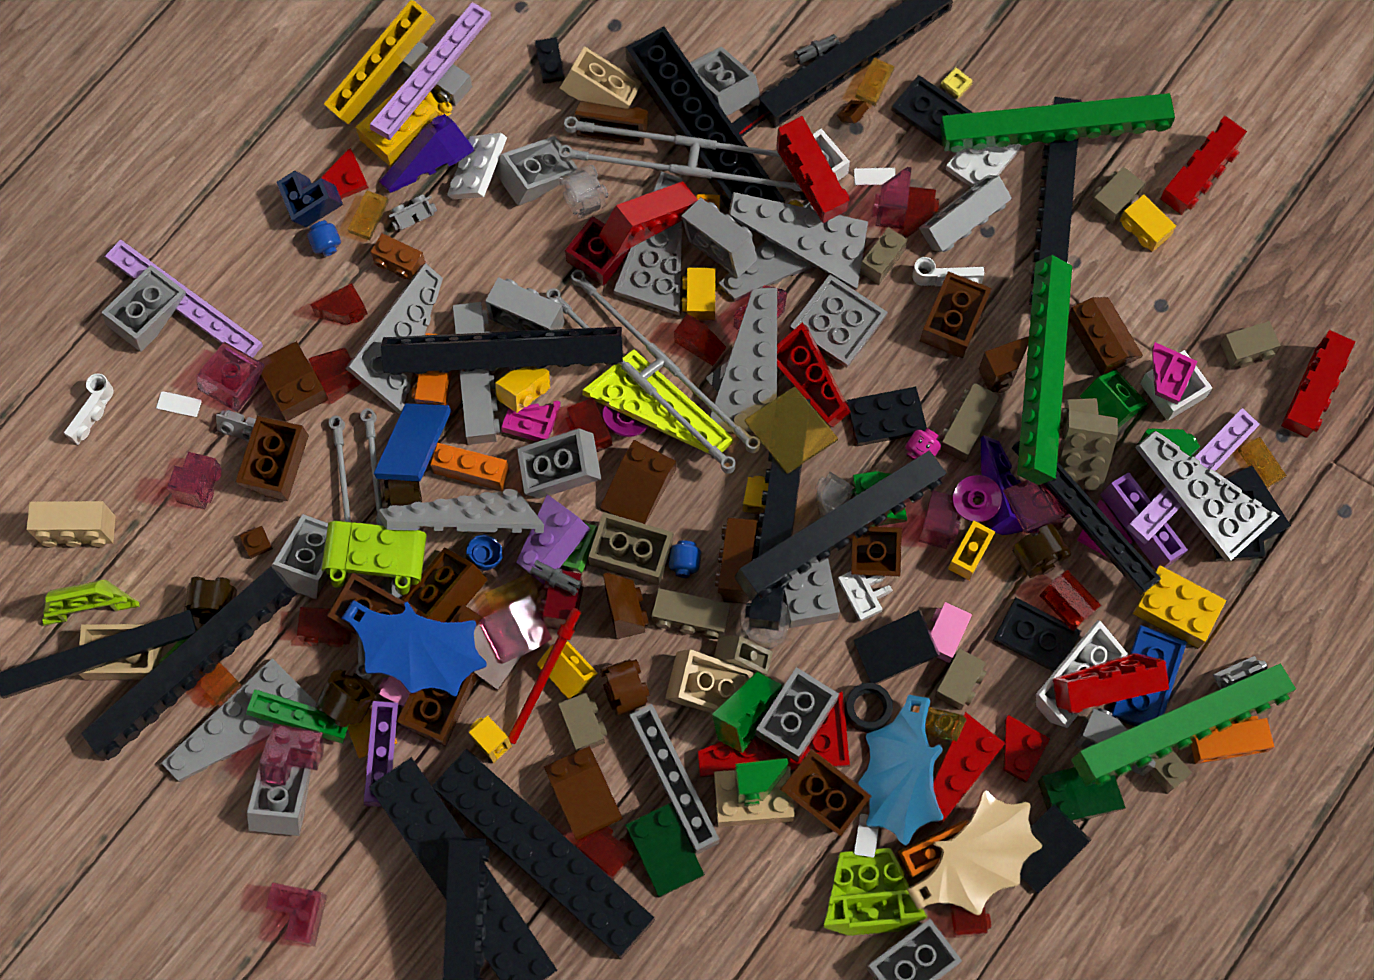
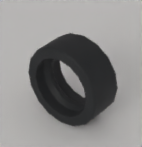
M862 683L854 687L848 694L845 704V715L849 723L857 730L863 732H873L883 728L889 721L893 710L892 698L888 691L875 683ZM866 693L876 695L883 703L882 715L877 720L871 722L861 720L854 711L855 700Z

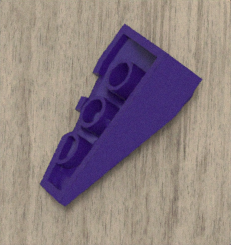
M443 114L435 117L431 123L423 128L379 182L387 191L392 193L416 182L417 176L429 173V175L436 173L435 168L446 163L449 166L456 164L475 150L456 123Z
M982 436L980 438L981 475L989 477L996 482L1002 494L1001 507L994 517L984 521L986 527L1001 535L1038 529L1040 524L1034 506L1030 499L1025 500L1020 491L1023 485L1020 480H1017L1011 474L1010 469L1012 465L1000 442L990 437Z

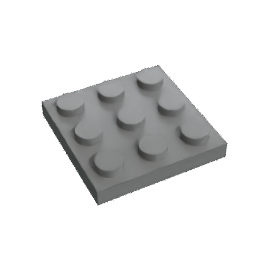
M830 274L790 325L789 330L793 331L803 322L809 328L819 350L848 368L886 318L888 312Z

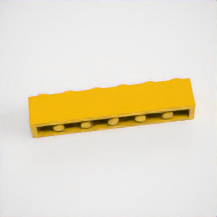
M410 0L325 101L324 105L344 122L350 124L436 20L418 3Z

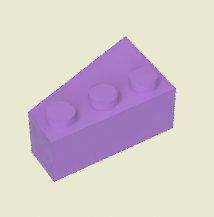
M548 494L537 515L544 524V533H535V529H531L517 559V563L529 574L532 566L535 567L534 563L536 560L554 569L560 568L591 530L578 516ZM530 574L545 586V580Z

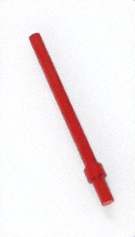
M572 608L565 624H561L557 632L559 636L508 736L512 744H516L567 640H571L575 632L573 628L581 614V611L576 608Z

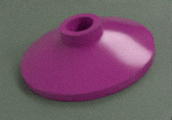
M606 405L603 409V422L615 434L633 437L642 434L648 427V425Z
M973 475L963 479L956 486L953 493L955 510L962 518L971 522H984L991 519L997 514L1002 503V494L999 486L992 479L983 475ZM975 498L982 499V503L976 505L973 503V500Z

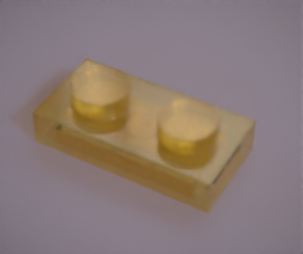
M874 58L855 94V98L876 107L894 72L895 66Z
M366 190L348 227L349 233L371 240L389 202L388 198Z
M1261 437L1239 448L1238 452L1248 466L1252 465L1267 488L1286 478L1287 475Z
M529 573L485 593V597L495 617L540 597Z
M929 707L925 732L928 735L957 741L966 718L961 714Z

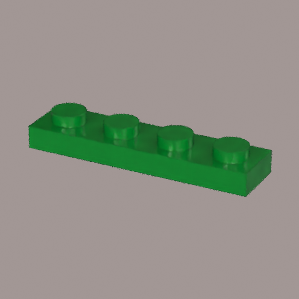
M254 689L246 711V715L342 744L348 726H338L332 717L321 712L316 707Z

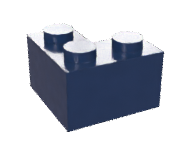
M294 170L276 182L291 220L306 228L343 205L336 185L322 178L311 183L309 177Z

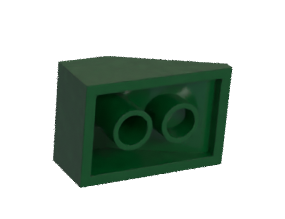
M1074 767L1044 775L1038 780L1047 810L1055 804L1074 823L1126 808L1115 775L1110 776L1111 780L1101 786H1097L1094 783L1086 787Z
M672 803L626 824V830L659 898L705 876Z

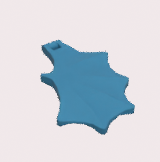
M914 695L907 696L905 705L892 723L867 733L866 740L870 748V762L867 771L859 781V785L872 796L869 799L870 813L866 822L867 826L888 829L896 835L903 845H907L910 842L913 833L919 827L929 822L942 821L944 817L933 790L934 762L943 748L940 745L932 748L927 741L925 724L930 699ZM914 706L920 707L919 713L912 712Z

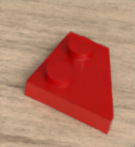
M351 148L321 177L336 185L341 199L369 188Z
M1008 715L1005 719L1006 732L1004 743L1006 744L1004 745L1005 758L1003 770L1026 783L1050 738Z

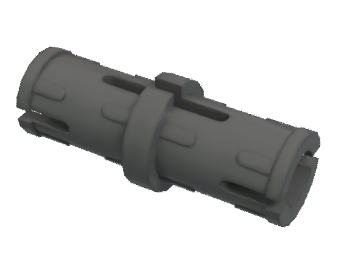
M832 34L820 41L814 40L810 45L795 50L794 57L795 59L799 58L797 60L798 64H802L830 51L839 42V39L834 40L837 36Z
M539 560L535 561V567L532 566L530 574L549 582V585L552 587L557 586L574 596L578 592L576 589L580 588L582 581L562 573L563 570L560 568L554 569Z

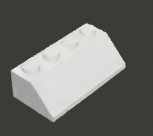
M1097 620L1036 693V707L1050 723L1068 728L1079 715V713H1068V710L1057 707L1053 678L1128 655L1101 621Z

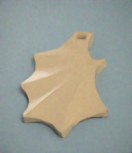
M988 791L981 792L978 804L970 820L959 833L948 841H934L933 845L939 847L942 852L934 870L925 879L907 889L917 909H921L928 904L952 903L961 906L974 915H980L986 901L992 894L1002 888L1019 885L1023 862L1031 853L1042 848L1041 843L1031 833L1028 820L1030 803L1006 804L994 798ZM923 887H925L929 894L925 899H923L919 891Z

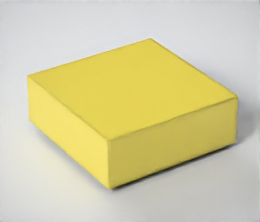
M955 68L941 82L940 86L958 99L972 85L973 80Z

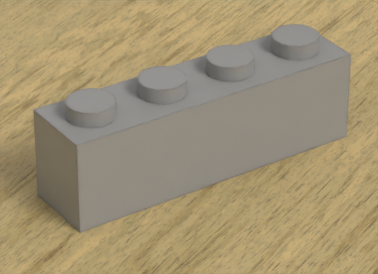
M418 42L398 67L402 69L407 77H410L432 50ZM453 64L432 90L438 94L441 100L456 106L472 88L471 77Z
M987 175L921 225L919 229L932 251L946 252L954 247V243L957 240L970 235L974 227L987 222L991 214L1004 209L1006 203L1012 197L999 175Z

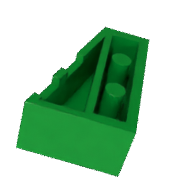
M759 672L748 679L742 687L712 714L718 740L743 753L754 739L757 727L783 689L782 684Z

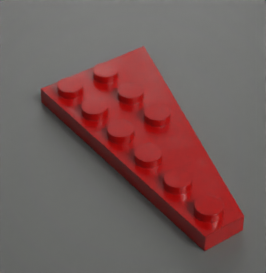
M843 691L839 693L835 705L798 762L755 736L743 753L723 742L699 750L700 778L714 777V772L733 771L736 764L786 758L788 759L787 767L790 766V771H794L811 749L836 768L849 767L850 759Z

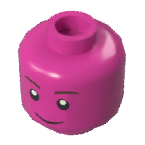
M928 428L925 431H914L905 446L908 451L906 455L915 460L930 450L935 457L941 449V444L937 440L939 435Z

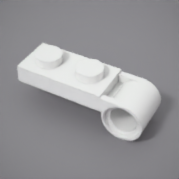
M922 257L916 261L912 274L914 282L921 286H942L948 271L982 284L984 267L936 268L935 262L932 259ZM926 269L929 273L922 274L919 270Z
M93 374L87 379L86 387L91 396L64 432L68 439L79 445L81 440L87 438L90 428L95 421L102 417L105 405L113 396V387L102 374ZM104 384L103 389L95 391L99 385Z

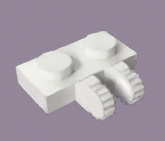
M850 571L838 577V581L860 622L882 612V607L877 599L886 596L893 590L888 585L873 592L871 586L883 581L886 578L885 576H872L866 579L865 575H851Z

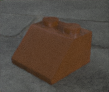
M1029 336L984 352L979 372L988 390L1002 393L1010 388L1027 350Z
M868 527L869 531L858 539L856 536L852 537L851 575L900 577L902 528Z

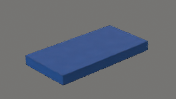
M405 404L374 471L376 479L421 481L451 413L449 405Z
M1142 625L1138 627L1130 654L1137 653L1165 660L1169 690L1116 701L1111 709L1112 717L1130 725L1138 726L1164 715L1185 651L1186 641Z

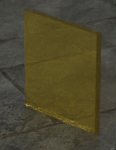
M796 387L791 388L745 419V423L787 474L838 441V437Z

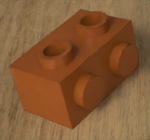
M381 233L370 252L376 266L381 269H387L400 278L411 280L421 265L426 263L423 252Z

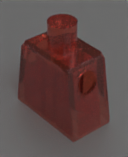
M340 348L309 358L311 366L331 404L362 383L345 369L353 359L346 348Z

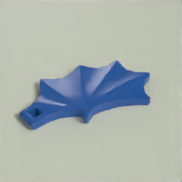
M354 600L351 602L342 619L354 628L363 642L365 672L367 674L382 673L390 675L401 681L411 694L423 689L435 688L446 691L453 697H457L462 682L472 672L487 666L486 661L479 655L475 647L474 630L476 622L473 620L443 623L417 615L408 602H404V612L397 615L380 614ZM358 610L364 613L360 622L353 619Z

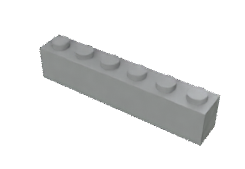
M481 302L453 305L456 334L489 333V331L485 332V324H489L488 312L483 310ZM485 368L475 369L470 372L459 370L468 445L497 442L496 433H500L499 419H494V411H498L497 398L492 397L491 390L496 389L494 375H490V371Z
M651 704L630 714V721L684 827L696 855L718 845L719 837L653 705Z

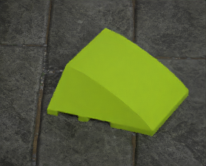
M98 580L53 589L45 597L42 624L46 626L66 622V614L108 605L115 611L140 607V604L108 580Z
M891 848L875 849L874 857L855 855L854 851L840 852L824 928L848 936L897 932L927 918L924 910L917 909L907 889L910 886Z

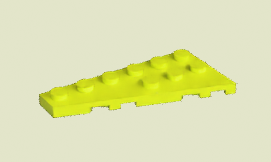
M635 349L623 357V360L629 362L639 373L650 365ZM619 363L613 365L582 390V395L709 454V450L653 396H649L646 391L622 370V366ZM656 371L646 379L656 388V392L712 446H716L723 452L733 444L734 438L659 371Z

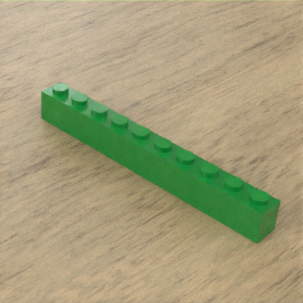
M1166 93L942 116L940 130L944 151L960 152L963 149L982 150L993 146L1003 148L1013 144L1050 143L1054 140L1062 139L1072 141L1082 137L1093 139L1102 135L1119 136L1123 133L1132 132L1134 134H1141L1152 130L1162 132L1171 129L1175 113L1171 94Z
M1054 255L1036 262L1034 268L1017 468L1018 476L1037 485L1056 479L1072 265Z
M1280 663L1081 750L1071 761L1086 787L1094 783L1097 786H1101L1110 781V776L1114 774L1118 777L1127 774L1132 770L1130 767L1134 765L1141 768L1152 761V757L1157 756L1161 759L1172 753L1171 749L1175 747L1181 750L1192 744L1191 740L1195 738L1201 741L1212 735L1211 731L1215 729L1221 732L1232 726L1231 722L1235 720L1238 723L1244 722L1252 717L1251 713L1255 711L1259 715L1271 708L1270 705L1276 703L1277 706L1282 705L1290 700L1289 695L1296 688Z

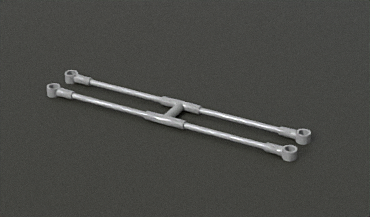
M573 116L567 117L564 121L565 130L569 133H574L577 130L587 132L599 131L691 146L687 166L664 165L594 155L586 151L572 150L568 145H563L559 148V158L564 162L571 159L595 160L670 171V173L709 179L714 177L791 188L794 191L803 192L797 182L790 183L713 172L711 169L697 167L700 148L712 150L718 148L780 157L777 151L717 143L715 140L680 135L675 137L598 126L594 123L577 121ZM569 123L575 124L572 127L568 126ZM565 151L569 152L568 155H563L562 153ZM823 152L827 162L829 163L828 154Z
M582 270L572 272L571 279L573 285L580 286L590 296L598 300L656 358L653 363L640 373L629 362L623 360V362H619L622 370L646 391L649 396H653L709 450V454L721 464V470L724 473H732L735 470L734 458L725 456L716 446H712L646 380L663 366L672 375L678 377L734 430L733 433L746 444L745 447L749 453L759 451V438L750 436L741 426H737L681 373V369L657 348L654 343H650L597 292V289L585 279V273ZM551 288L547 291V298L552 295L557 296L554 299L558 300L562 305L563 313L568 314L581 328H590L572 311V307L561 298L558 289ZM750 443H755L756 446H755V447H752V446H750L749 444H750ZM730 463L732 466L726 467L724 464Z
M366 408L361 412L360 417L365 423L366 438L369 441L377 509L376 524L384 526L379 519V509H383L379 479H376L374 475L377 467L374 423L377 420V416L372 409ZM372 414L369 419H366L367 415ZM333 416L329 420V426L333 430L334 445L337 447L345 522H351L342 447L344 445L342 430L345 428V422L340 416ZM340 421L338 426H334L336 422ZM385 577L386 592L393 595L391 577ZM358 636L359 647H357L359 664L356 667V673L361 678L368 679L372 674H361L362 669L365 668V652L363 642Z

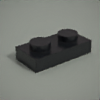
M557 37L535 40L543 84L564 81L565 75Z

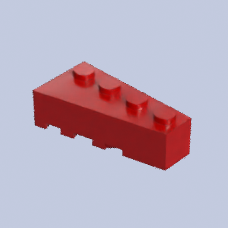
M1224 115L1216 131H1211L1200 147V150L1197 149L1188 160L1187 167L1183 166L1167 185L1160 200L1181 215L1187 209L1191 211L1199 201L1197 197L1201 193L1205 195L1213 185L1211 181L1214 177L1219 179L1224 173L1226 163L1228 161L1233 163L1240 153L1238 148L1247 131Z
M800 116L779 127L776 151L822 223L846 212L850 200L849 195L839 184L836 174L827 162L804 117Z
M682 181L615 206L599 236L616 256L683 221L682 215L698 199Z
M802 322L777 344V366L806 399H810V404L830 426L834 427L851 411L809 328Z
M1328 330L1312 354L1281 424L1282 427L1306 438L1313 431H1318L1323 419H1320L1322 412L1327 411L1331 403L1329 397L1339 385L1340 380L1338 378L1344 372L1349 362L1347 359L1356 341Z
M1137 653L1053 678L1057 707L1068 710V713H1079L1085 708L1169 690L1165 660Z
M967 712L964 713L933 781L935 797L944 816L942 821H935L939 825L944 822L1006 744Z

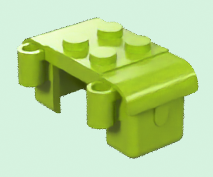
M331 521L327 526L321 571L326 569V573L330 576L331 584L336 588L345 585L348 573L394 577L396 592L405 595L410 591V584L416 585L419 581L421 582L427 534L420 530H387L382 525Z

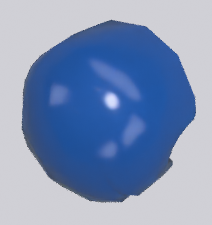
M485 534L475 536L467 544L466 558L480 571L491 570L503 558L502 545L491 536Z

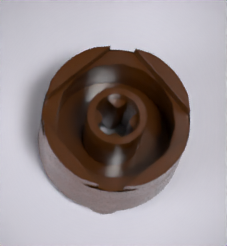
M627 659L600 669L601 677L606 676L607 682L603 684L612 710L616 709V716L644 707L648 702L649 690L645 682L641 683L638 675L641 673V669L636 659L632 661Z

